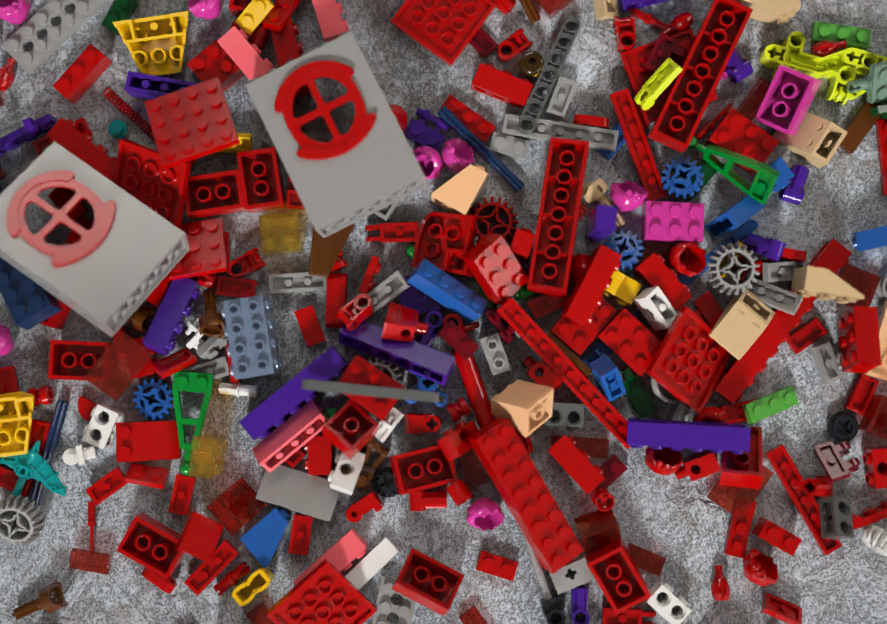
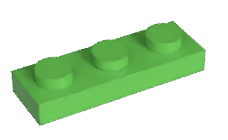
M815 21L812 24L810 42H840L845 40L847 48L867 50L870 44L871 29Z
M786 386L742 405L748 424H753L795 406L799 402L793 386Z

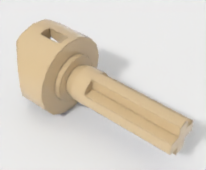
M598 178L596 181H590L584 186L583 197L588 203L596 201L598 205L614 206L605 195L609 187L603 179ZM617 210L616 228H619L626 221Z

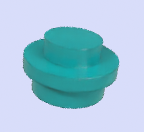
M114 120L109 124L108 132L113 138L121 139L126 136L128 127L122 120Z

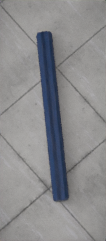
M443 106L438 111V115L515 191L518 192L524 187V183L446 106Z
M58 400L56 403L42 454L44 459L49 460L50 466L53 463L69 402L66 400ZM35 480L30 501H35L36 506H41L46 487L42 482Z

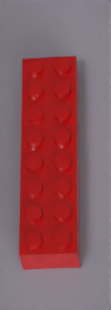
M712 0L681 65L683 70L675 78L647 136L648 138L680 153H683L688 148L753 9L734 0Z
M550 138L527 285L529 292L565 297L568 295L590 149L589 141Z
M498 417L468 437L469 442L542 567L554 574L584 551L508 418Z

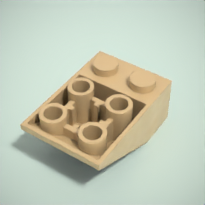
M807 112L796 135H788L776 129L772 137L812 165L821 168L829 163L848 132L829 120Z
M804 266L794 269L791 292L797 293L803 298L812 296L822 301L836 300V303L840 304L856 303V300L864 299V295L826 268Z
M746 288L745 293L739 292L738 295H734L709 336L737 360H740L769 325L775 312Z

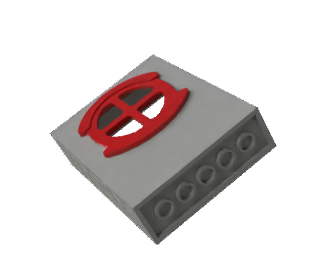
M352 31L340 34L337 39L331 42L322 43L319 48L313 51H306L301 57L291 59L280 68H273L266 75L253 78L250 83L245 85L315 230L323 238L429 186ZM328 77L337 80L347 88V93L329 103H325L315 85V79ZM307 85L317 103V109L300 118H294V97L301 86ZM348 101H353L355 105L353 124L346 134L341 135L330 115V111ZM322 116L333 135V140L327 143L314 141L301 132V125Z
M55 141L50 146H47L43 153L33 160L29 167L19 174L15 181L9 187L3 189L0 194V257L110 337L121 328L190 250L186 233ZM56 187L68 188L76 192L71 200L60 210H57L41 199L39 193ZM82 199H87L94 210L95 220L90 230H85L67 217L68 213ZM30 203L37 204L53 216L37 234L30 232L25 220L26 207ZM59 223L65 224L81 236L79 242L66 246H56L44 242V238Z

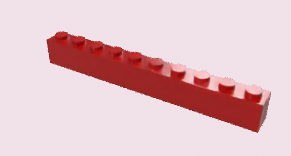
M830 239L824 243L807 266L826 268L838 276L837 271L847 265L850 260L848 257L852 253L835 239ZM809 296V298H803L795 315L773 308L772 310L775 314L769 325L740 360L734 357L723 371L713 392L727 403H737L742 398L744 389L746 387L749 388L754 383L755 375L765 369L767 366L766 361L776 355L779 350L777 347L781 342L784 343L791 334L789 332L792 328H796L802 322L801 317L805 312L808 313L813 308V302L816 297Z

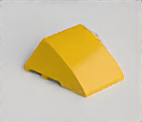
M189 11L112 22L119 31L124 44L128 47L141 73L158 76L182 72Z
M23 391L0 394V457L28 453L34 395Z

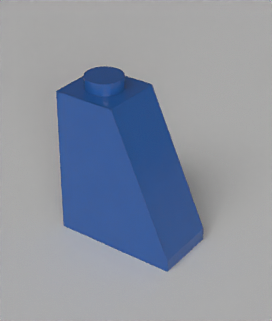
M746 195L707 223L705 228L713 239L717 241L741 226L766 205Z
M887 225L854 233L855 237L851 238L854 249L858 248L859 252L887 246Z
M280 506L273 509L240 538L264 568L272 562L291 521L289 512Z

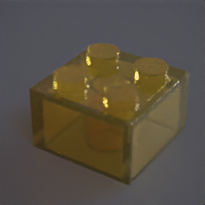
M298 212L258 215L263 255L304 253L301 219Z
M210 434L194 436L188 476L213 479L221 475L225 468L223 453H226L228 442L225 441L226 436Z

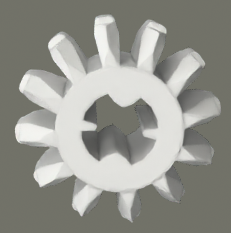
M869 525L862 534V542L875 552L887 556V531L878 526Z

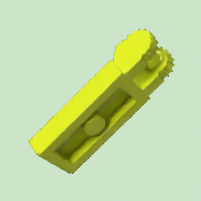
M670 57L667 58L642 86L634 101L638 105L640 104L644 111L649 110L654 105L655 100L683 69Z

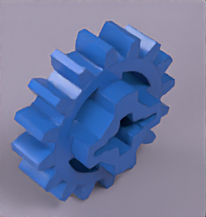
M679 157L678 162L672 159L671 165H665L666 170H662V176L664 177L661 178V183H665L663 185L664 190L669 189L668 195L675 193V198L682 195L683 199H686L687 194L693 197L694 190L696 192L700 191L699 186L703 185L704 180L702 178H704V173L700 172L702 166L696 167V160L691 163L689 162L690 157H687L686 161ZM673 171V172H674V176H672L671 179H669V176H670L671 172ZM694 177H696V180H695L694 184L692 185V184H691V180H692Z
M621 229L620 234H617L615 231L613 237L608 236L607 241H603V245L618 254L626 245V250H623L620 254L622 255L620 267L622 271H625L627 266L631 270L633 263L637 266L639 265L638 259L643 258L642 252H644V247L641 246L642 240H637V234L631 236L630 230L625 234L623 229Z
M152 378L151 383L149 380H144V385L138 384L139 391L133 392L137 395V398L132 399L133 402H137V405L133 408L140 409L138 415L145 414V419L152 417V420H157L158 417L160 419L165 418L164 413L170 414L169 407H174V404L171 403L174 400L171 396L173 392L168 389L170 384L166 383L163 385L164 380L159 379L157 382L156 378ZM154 386L150 392H145L148 388ZM148 396H155V399H157V401L159 402H154V400ZM157 407H163L160 411L154 412Z

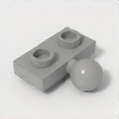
M824 342L810 348L822 384H829L842 378L838 367L840 365L841 350L833 352L830 342Z

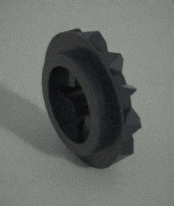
M838 411L831 415V418L827 421V431L837 441H850L858 433V421L849 412ZM838 422H840V423H845V422H846V424H845V426H844V427L846 428V429H845L846 431H844V430H839V427H840V426H839V423H838Z
M392 467L380 468L373 477V488L378 495L385 498L394 497L398 494L395 480L391 483V490L387 485L381 486L385 481L384 475L388 479H394Z

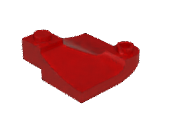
M443 212L427 214L421 221L418 229L411 267L415 268L425 258L445 273L473 277L462 256L474 247L476 217L473 215Z

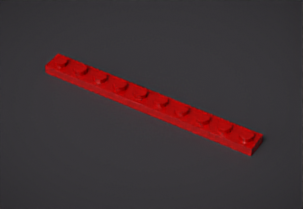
M509 297L496 311L614 437L628 449L631 445H627V420L514 299Z

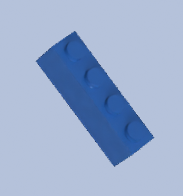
M425 258L415 266L407 281L469 323H472L481 316L488 302Z

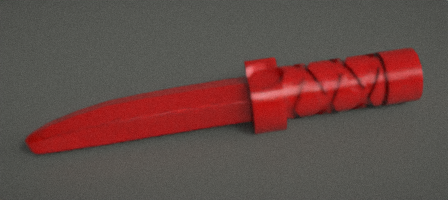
M636 8L627 10V12L643 20L647 25H653L662 31L668 27V24L652 17L653 15L650 13L647 15Z
M733 103L726 106L710 122L707 121L704 124V127L695 134L698 141L715 128L714 124L728 112Z
M88 501L90 555L93 557L96 505L93 501Z

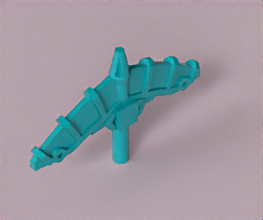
M37 440L32 448L28 449L27 454L0 457V464H6L13 468L16 475L19 476L11 495L19 496L26 480L32 478L42 482L51 492L61 496L66 495L67 486H63L58 477L59 472H55L50 466L49 460L44 459L39 454L41 441Z

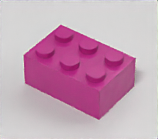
M779 65L754 120L788 135H796L822 80L789 66Z
M644 202L642 204L641 220L642 242L677 244L685 241L702 243L705 203Z

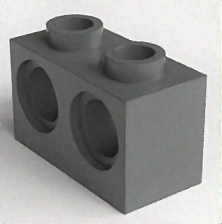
M553 402V410H556L559 416L555 421L548 419L543 423V425H547V429L558 430L559 426H566V430L578 431V427L583 428L584 404ZM572 411H575L578 415L577 420L574 422L568 420V415Z
M838 496L819 498L822 538L833 540L854 538L850 498Z

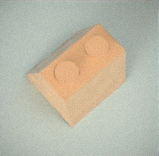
M470 164L435 190L431 195V202L451 213L468 215L486 182L488 175L485 172L486 169L477 164L475 166Z
M516 380L492 398L491 413L497 418H508L514 430L527 437L552 417L554 389L531 382Z

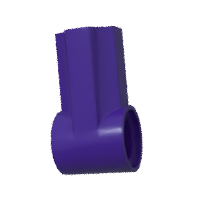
M735 48L726 68L729 78L732 77L731 81L736 84L751 75L753 68L749 61L743 59Z
M794 164L791 171L795 176L789 179L791 183L780 191L779 199L798 206L803 200L805 194L803 188L810 170L805 166Z
M752 233L746 236L744 241L747 250H753V252L775 262L780 261L786 244L779 240L767 239Z
M431 311L426 315L424 323H428L426 335L418 333L416 342L423 345H432L443 322L441 313ZM432 314L440 317V322L437 325L429 323V317Z
M580 585L571 589L570 617L574 624L589 623L588 586ZM577 613H584L583 619H575Z

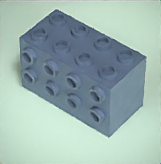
M258 295L223 301V306H221L222 317L226 319L224 333L229 339L227 353L232 358L230 372L235 380L282 373V359L279 357L278 352L280 345L275 332L277 326L272 313L274 306L272 300L267 296Z

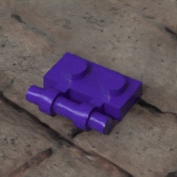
M418 107L415 114L420 116L421 119L418 122L412 118L404 132V136L420 146H429L438 152L446 136L440 134L441 130L444 129L449 132L451 127L442 118L432 115L431 111ZM427 120L436 125L434 130L425 125Z

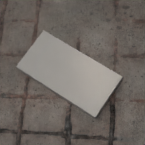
M279 465L271 473L267 470L265 471L256 499L330 522L340 491L330 488V482L327 479Z

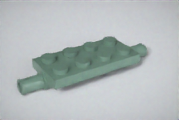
M887 61L871 64L868 74L862 76L861 79L848 81L847 85H850L847 86L848 92L854 93L865 90L867 92V102L871 104L887 99Z

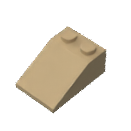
M735 0L753 9L749 18L769 24L777 23V25L789 22V19L795 16V13L801 8L800 0Z

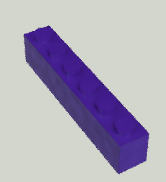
M363 321L352 331L346 328L345 323L341 327L339 343L445 386L454 368L456 357L451 356L449 353L438 351L429 345L418 343L414 339L412 342L381 338L383 328L377 324Z
M628 418L627 445L637 449L643 448V446H651V449L655 450L671 447V450L674 451L691 448V451L702 452L703 449H708L713 453H723V450L731 451L733 454H744V452H749L750 427L748 424Z

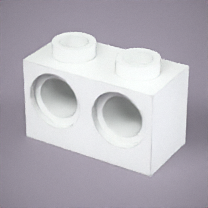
M98 404L90 414L92 417L90 423L83 430L82 434L84 436L82 441L101 449L110 448L116 434V423L121 422L125 413L106 404ZM104 412H107L109 415L107 422L103 420ZM96 430H99L101 433L100 439L95 437Z
M658 580L650 589L651 597L645 601L670 624H681L691 612L687 607L689 603L681 595L677 598L673 594L674 589L666 582L662 584ZM660 592H665L664 599L657 600V595ZM678 605L680 607L679 611L672 613V608Z

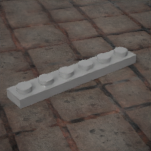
M505 113L502 134L550 141L551 137L589 141L590 148L608 151L616 150L619 131L539 119L533 133L525 135L518 129L520 116ZM524 121L521 126L524 129H530L532 123Z

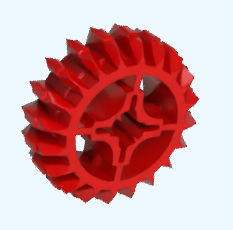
M491 197L490 203H488L486 198H483L484 205L477 201L478 209L473 206L471 207L475 214L468 213V215L475 216L476 221L486 226V235L496 229L506 230L502 236L508 244L509 241L506 237L513 239L514 235L510 231L516 232L517 229L512 225H518L517 220H512L517 217V213L510 214L514 207L511 206L507 209L508 201L503 205L500 204L502 198H498L497 203L494 202V197ZM494 208L490 216L479 215L485 209ZM499 210L506 215L508 224L499 219ZM496 214L495 223H497V226L494 225L491 231H489L490 223L487 221H491V218ZM475 222L474 238L479 237L476 242L478 243L486 235L479 231L477 222Z

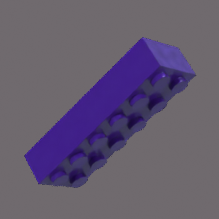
M330 347L239 421L253 440L266 438L273 432L272 428L274 426L277 428L288 419L287 416L289 414L293 415L303 407L302 404L305 401L309 402L319 395L315 390L301 389L302 379L332 381L334 377H341L350 364L336 347Z

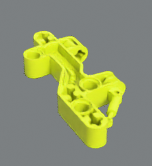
M799 31L792 32L783 41L782 46L770 44L759 55V61L762 65L774 68L771 83L779 65L789 66L818 79H828L829 87L826 100L831 101L833 99L835 103L840 101L841 105H845L847 100H854L866 92L861 90L849 93L847 90V86H850L847 85L848 81H853L856 74L863 76L868 74L871 64L887 61V57L852 47L825 57L804 53L802 51L805 44V36ZM791 40H794L797 46H794L791 43ZM864 61L868 62L869 67L864 64ZM841 73L845 75L846 80L842 79Z

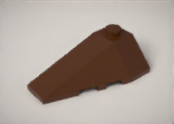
M355 223L326 238H323L313 226L309 275L329 276L339 253L345 247L350 233L355 228Z

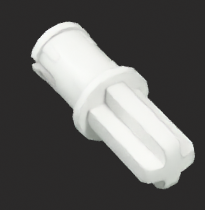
M238 382V384L220 383L218 390L220 394L256 398L258 385H243L241 382Z

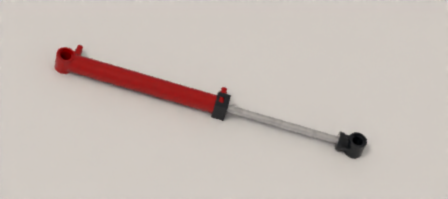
M454 313L446 315L443 319V327H445L448 319L455 318L458 321V327L465 334L480 327L479 322L463 325L460 316ZM451 347L480 430L496 419L491 413V403L474 355L472 354L465 361ZM522 532L544 595L540 603L548 624H565L566 616L558 594H551L541 563ZM559 613L560 617L558 620H551V615Z

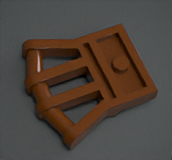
M375 437L366 444L365 461L355 486L356 489L369 492L376 467L390 452V449L382 446L375 440ZM373 447L381 455L372 466H369L367 462ZM343 467L340 470L345 475L351 473L349 467Z

